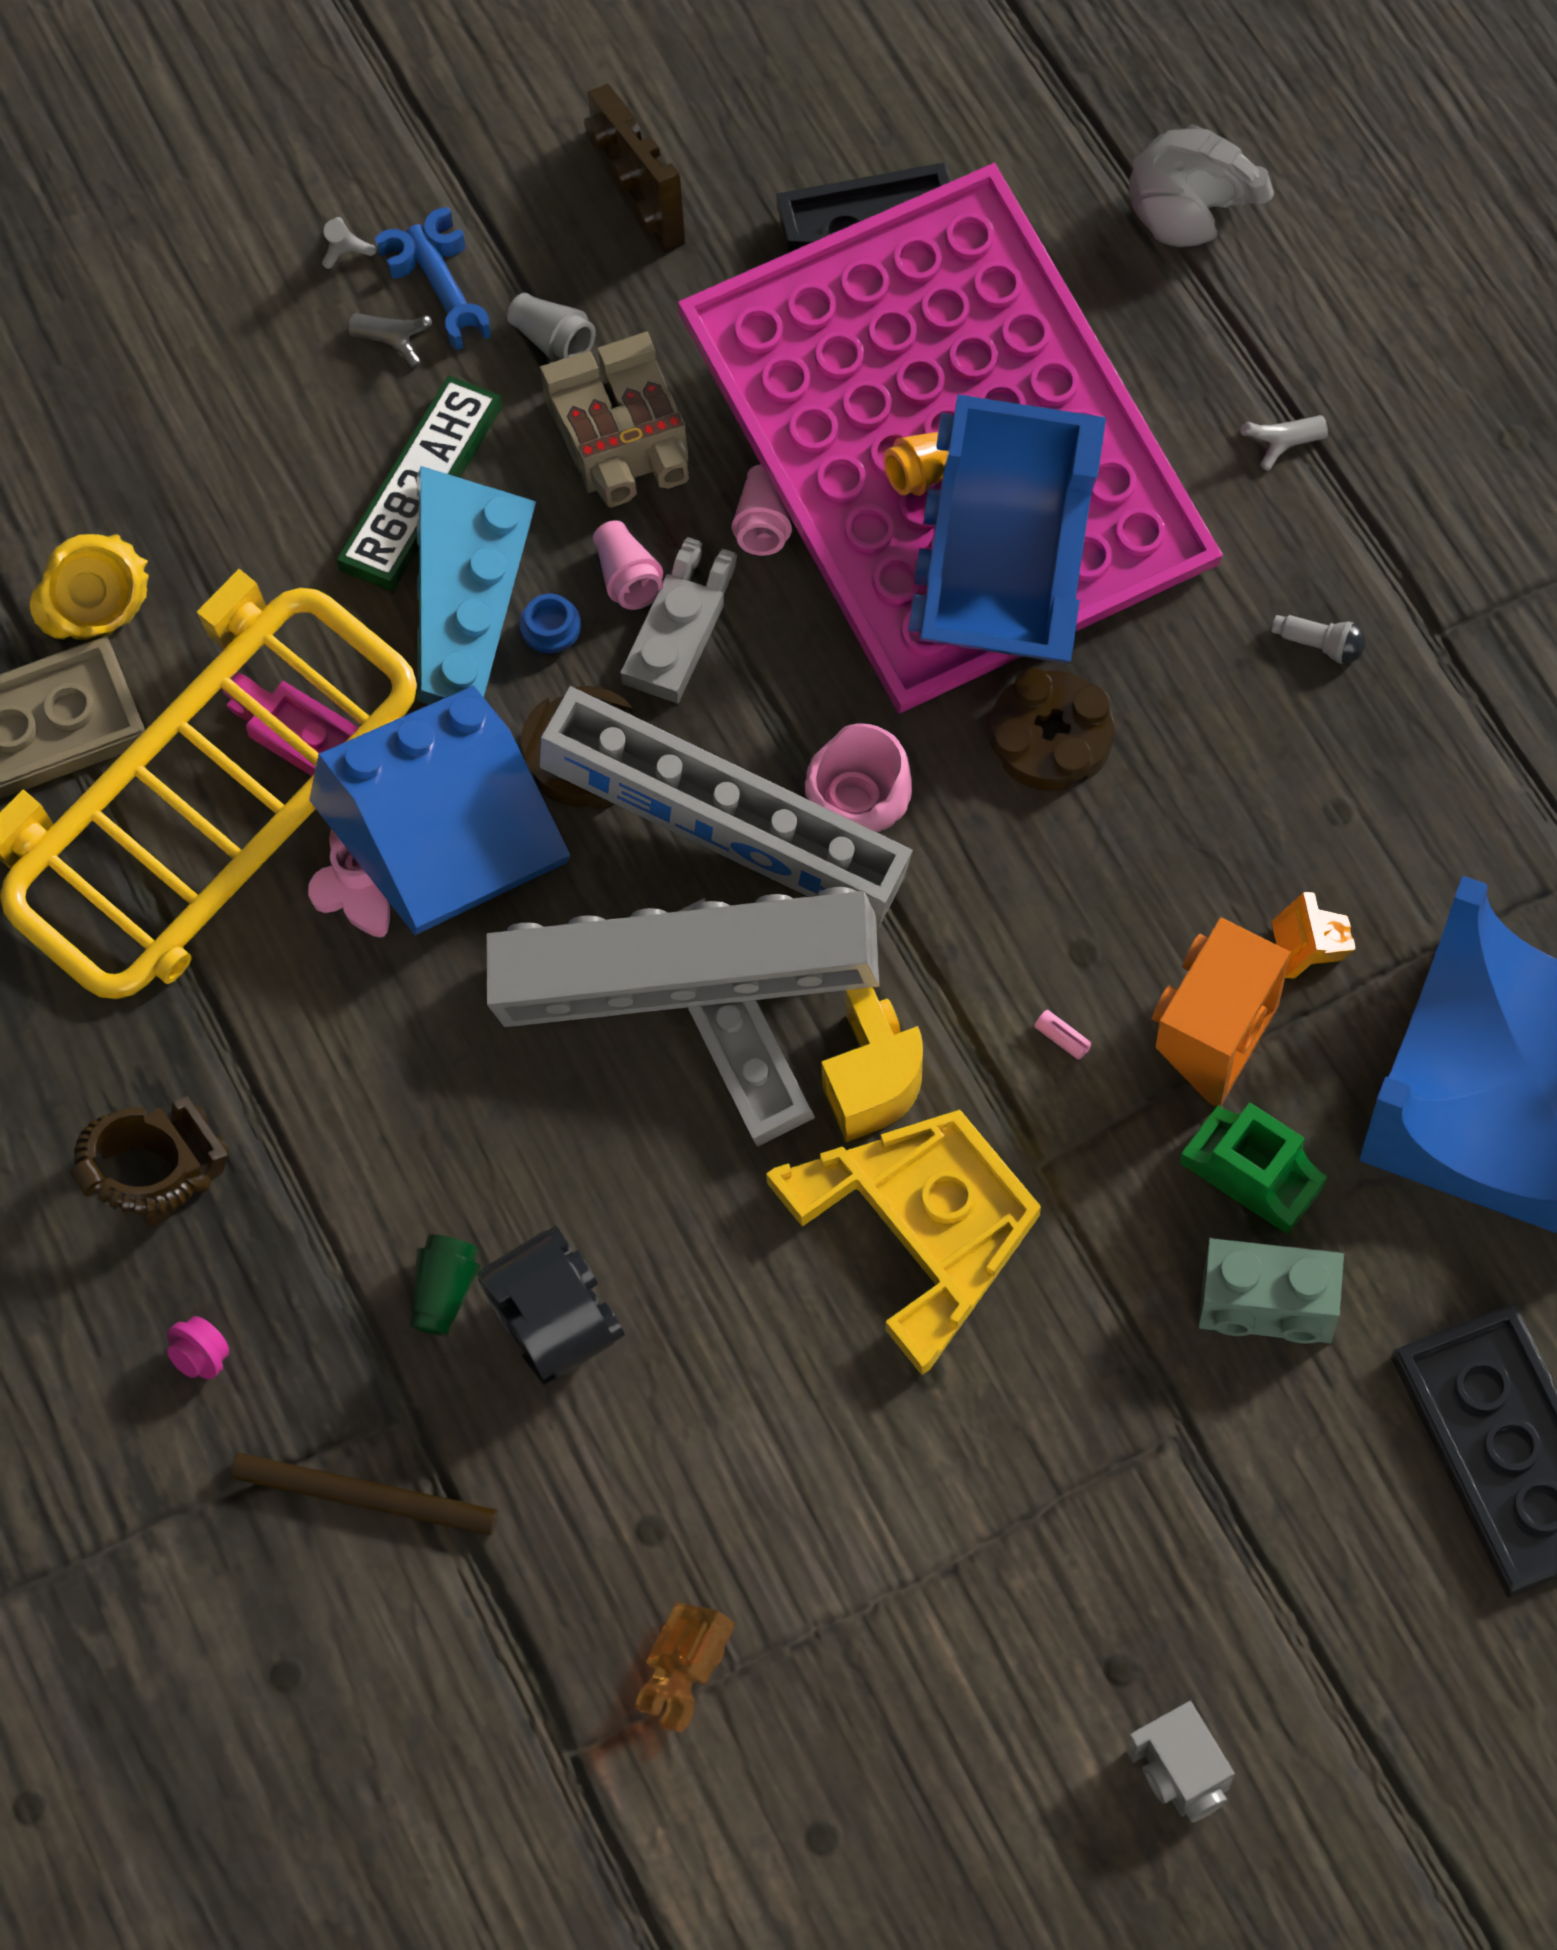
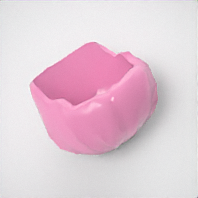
M853 724L842 728L819 752L814 754L807 769L805 796L808 800L875 832L892 827L905 814L911 799L912 778L906 752L893 734L875 725Z

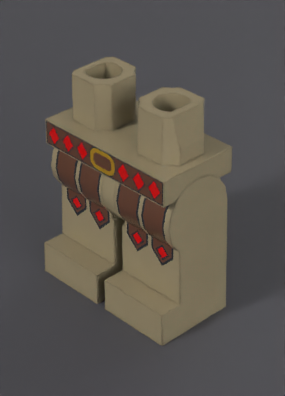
M648 331L598 347L602 382L591 350L540 366L545 402L576 467L582 475V480L588 493L597 491L606 505L612 508L631 501L637 495L635 477L653 472L659 487L666 489L686 483L689 480L685 424L657 363L655 348Z

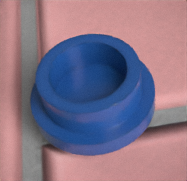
M543 594L537 596L530 601L521 614V635L526 644L538 652H561L572 646L579 637L581 631L579 612L571 602L560 595Z

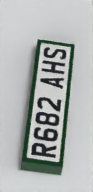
M450 375L447 376L337 558L340 571L393 592L419 548V545H417V521L419 518L417 475L420 466L461 478L502 409L500 395Z

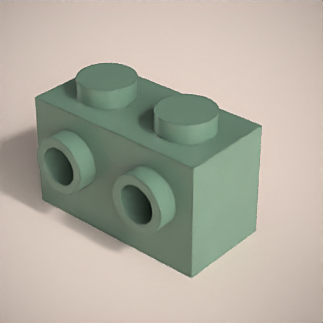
M1210 1238L1203 1269L1198 1329L1216 1330L1222 1334L1232 1336L1252 1334L1279 1337L1295 1343H1331L1340 1316L1344 1253Z

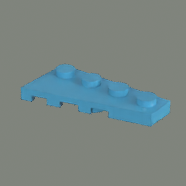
M420 466L417 475V496H419V518L417 521V545H419V573L417 576V599L419 600L417 701L431 705L471 686H475L484 697L536 501Z

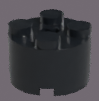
M556 1225L547 1231L540 1232L476 1272L480 1278L478 1279L480 1286L509 1337L513 1336L523 1352L527 1351L521 1356L543 1386L562 1377L614 1345L615 1341L625 1336L619 1321L606 1302L601 1304L592 1289L598 1283L588 1264L578 1250L573 1252L566 1238Z

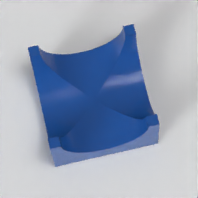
M1462 876L1409 1027L1389 1077H1385L1378 1095L1359 1161L1557 1233V959L1520 939L1498 919L1487 898L1488 884Z

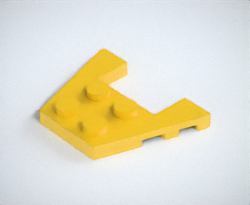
M961 1110L881 1134V1140L849 1150L839 1147L820 1153V1159L790 1168L789 1164H785L766 1173L767 1184L802 1227L852 1191L859 1190L936 1284V1286L886 1321L887 1333L921 1375L932 1368L1040 1216L1041 1206Z

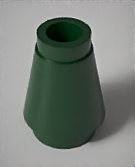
M429 1234L427 1236L425 1247L417 1249L412 1303L413 1315L410 1327L437 1336H448L451 1324L454 1323L477 1275L476 1272L481 1267L480 1264L475 1262L479 1249L477 1246L448 1236Z

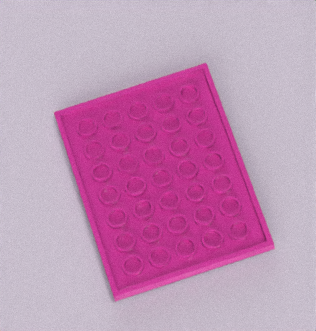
M992 163L678 301V314L898 714L1022 657L920 641L919 632L908 631L914 594H925V586L914 584L919 548L931 549L934 526L923 525L928 491L920 496L913 493L907 495L899 494L888 480L884 469L883 455L887 449L893 447L897 438L938 432L941 412L954 413L957 394L1106 417L1098 478L1091 493L1076 595V599L1080 600L1075 632L1220 565L1223 557L1222 552L996 163ZM941 481L932 488L940 490Z

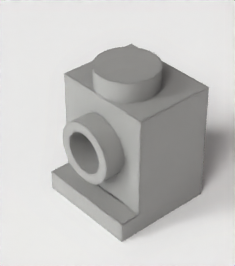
M1191 1700L1130 1734L1126 1752L1133 1763L1146 1757L1149 1763L1143 1766L1144 1775L1152 1791L1162 1804L1171 1800L1181 1817L1187 1814L1191 1822H1196L1212 1814L1227 1802L1223 1793L1230 1789L1235 1773Z

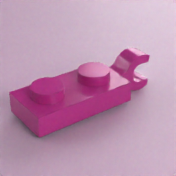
M239 672L231 679L318 753L344 743L359 728L285 681H282L271 694ZM224 689L222 690L223 694L231 698L227 708L238 717L249 721L246 729L251 739L310 776L314 775L316 767Z

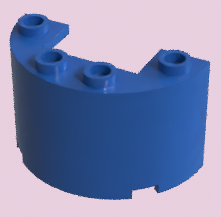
M957 394L954 413L941 412L936 450L947 452L940 490L928 488L923 525L934 526L931 549L919 548L914 584L925 586V594H914L908 631L919 632V640L1068 664L1071 662L1080 600L1076 599L1090 498L1098 478L1106 417Z

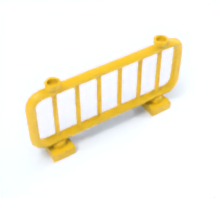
M238 569L197 611L207 635L224 650L54 824L42 805L24 789L0 812V861L10 869L3 880L0 894L3 913L13 927L84 989L101 998L120 999L136 994L147 986L155 976L160 978L165 984H170L178 979L187 969L192 958L183 947L316 809L309 801L314 775L284 805L188 724L198 711L222 688L316 767L319 753L231 680L232 676L264 644L361 724L345 742L405 716L414 702L417 686L411 666L398 652L328 595L316 589L297 588L283 592L266 606L257 583L241 569ZM302 612L316 616L388 676L392 684L391 693L370 716L273 636L290 617ZM178 732L275 813L273 818L242 850L145 768ZM135 776L232 858L227 866L199 895L101 812ZM92 821L189 903L156 940H153L58 857ZM48 866L146 949L129 968L117 974H109L102 971L30 908L26 902L27 889Z

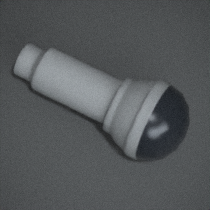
M1276 615L1272 625V633L1279 634L1286 640L1323 649V653H1326L1336 663L1340 664L1352 663L1358 660L1363 654L1366 645L1364 632L1350 621L1325 625L1292 615L1287 617Z

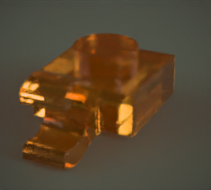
M676 1602L646 1661V1664L652 1667L655 1672L650 1681L639 1692L635 1709L642 1713L658 1716L664 1702L667 1701V1709L661 1718L659 1726L682 1733L690 1724L694 1713V1700L691 1694L692 1683L707 1684L713 1670L718 1666L723 1657L724 1648L736 1623L718 1610Z

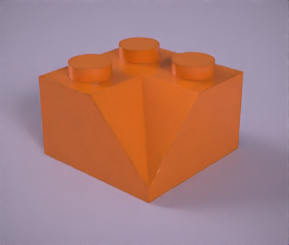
M1220 917L1209 938L1202 934L1195 938L1183 962L1182 968L1188 972L1179 989L1169 985L1159 999L1152 1016V1020L1159 1023L1155 1048L1208 1103L1216 1107L1218 1105L1222 1106L1279 1007L1291 954L1290 951Z

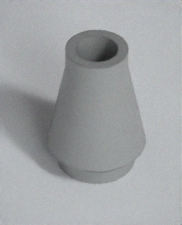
M528 293L519 294L512 301L508 309V322L528 337L552 362L589 351L593 346L595 327L588 321L586 313L581 310L537 299Z

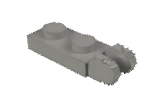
M687 537L677 554L672 574L666 575L663 581V589L659 590L622 668V685L679 704L724 606V594L736 567L737 555L735 552L725 549L720 551L713 563L707 586L705 587L690 582L694 570L701 559L702 543Z

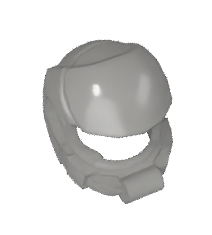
M1192 124L1188 125L1186 129L1168 130L1149 143L1143 152L1134 159V168L1129 180L1130 199L1136 215L1152 232L1156 240L1176 247L1196 246L1217 238L1215 219L1208 208L1213 206L1228 207L1230 205L1243 206L1245 203L1264 204L1272 199L1274 193L1269 174L1265 168L1255 166L1242 154L1240 148L1223 137Z

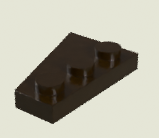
M609 84L588 91L590 116L584 118V126L588 138L596 151L604 149L610 158L608 166L618 190L621 193L628 190L634 199L633 210L640 228L646 235L653 233L664 252L684 245L685 232L680 173L672 163L665 166L662 165L659 158L661 156L659 146L651 136L642 140L635 116Z

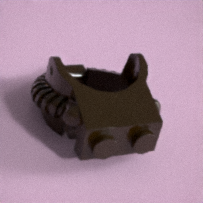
M188 1096L173 1101L172 1111L168 1114H165L161 1107L145 1114L146 1108L132 1107L110 1113L107 1117H98L97 1121H91L76 1140L74 1147L75 1166L70 1172L83 1194L87 1197L97 1194L98 1200L102 1203L109 1202V1207L113 1209L117 1207L122 1208L121 1212L128 1214V1211L134 1212L136 1216H141V1213H143L147 1226H154L169 1218L178 1207L184 1205L193 1192L205 1193L210 1188L211 1181L223 1174L226 1160L229 1157V1150L224 1139L220 1136H215L209 1128L204 1110L200 1106H194ZM146 1149L161 1155L171 1164L173 1173L162 1182L151 1186L133 1187L124 1185L112 1178L105 1179L95 1164L96 1153L98 1152L102 1159H107L126 1150Z

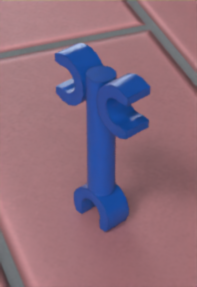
M444 207L432 211L426 217L424 225H413L406 232L399 229H388L375 237L380 256L394 251L402 252L387 260L389 273L392 278H402L409 275L414 270L418 261L447 313L445 319L447 339L451 347L458 351L463 349L461 328L469 325L475 326L480 330L484 339L491 337V328L486 311L479 305L467 304L441 257L457 255L466 248L464 234L461 229L450 234H440L441 231L454 226L449 207Z

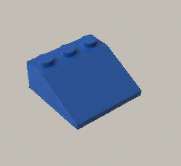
M471 686L318 754L309 801L414 935L569 862L570 853L510 729L475 686Z

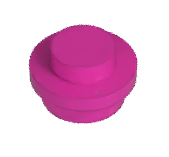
M193 1316L186 1323H175L167 1331V1339L170 1345L167 1350L168 1356L183 1374L191 1378H195L198 1375L204 1379H213L222 1371V1361L229 1355V1347L224 1337L211 1323L201 1317Z

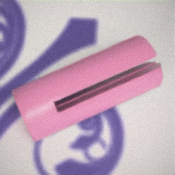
M1049 1010L1044 1011L1035 1023L1034 1027L1076 1059L1083 1058L1084 1054L1088 1053L1091 1047V1042Z

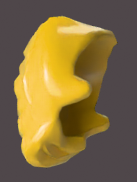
M83 534L67 539L48 556L46 569L42 574V581L35 587L30 596L29 606L34 622L45 634L63 640L71 636L76 640L87 641L95 637L112 634L118 627L132 621L146 598L149 575L144 569L148 561L139 557L135 553L133 545L122 541L117 534L108 537L100 534Z

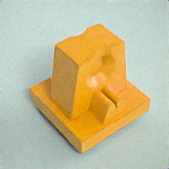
M1303 892L1271 921L1276 945L1291 952L1285 978L1295 979L1311 964L1342 961L1355 950L1348 917L1318 910L1314 893Z

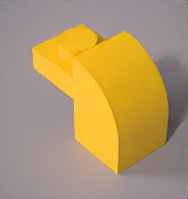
M873 987L846 990V1017L860 1047L821 1061L822 1088L846 1142L881 1130L902 1118L914 1104L922 1082L923 1046L918 1026L901 1032L898 1018L888 998L879 1001Z

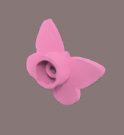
M331 829L329 842L332 865L320 869L312 877L308 885L310 901L317 911L323 913L334 912L343 907L344 913L351 924L372 936L384 937L390 923V904Z

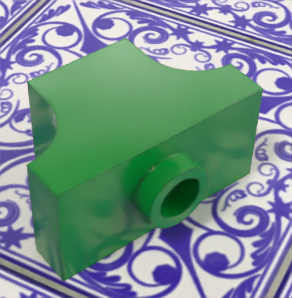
M1250 1102L1241 1114L1228 1111L1218 1105L1181 1153L1179 1163L1287 1235L1291 1233L1319 1195L1327 1180V1176L1318 1170L1306 1157L1303 1150L1305 1138Z

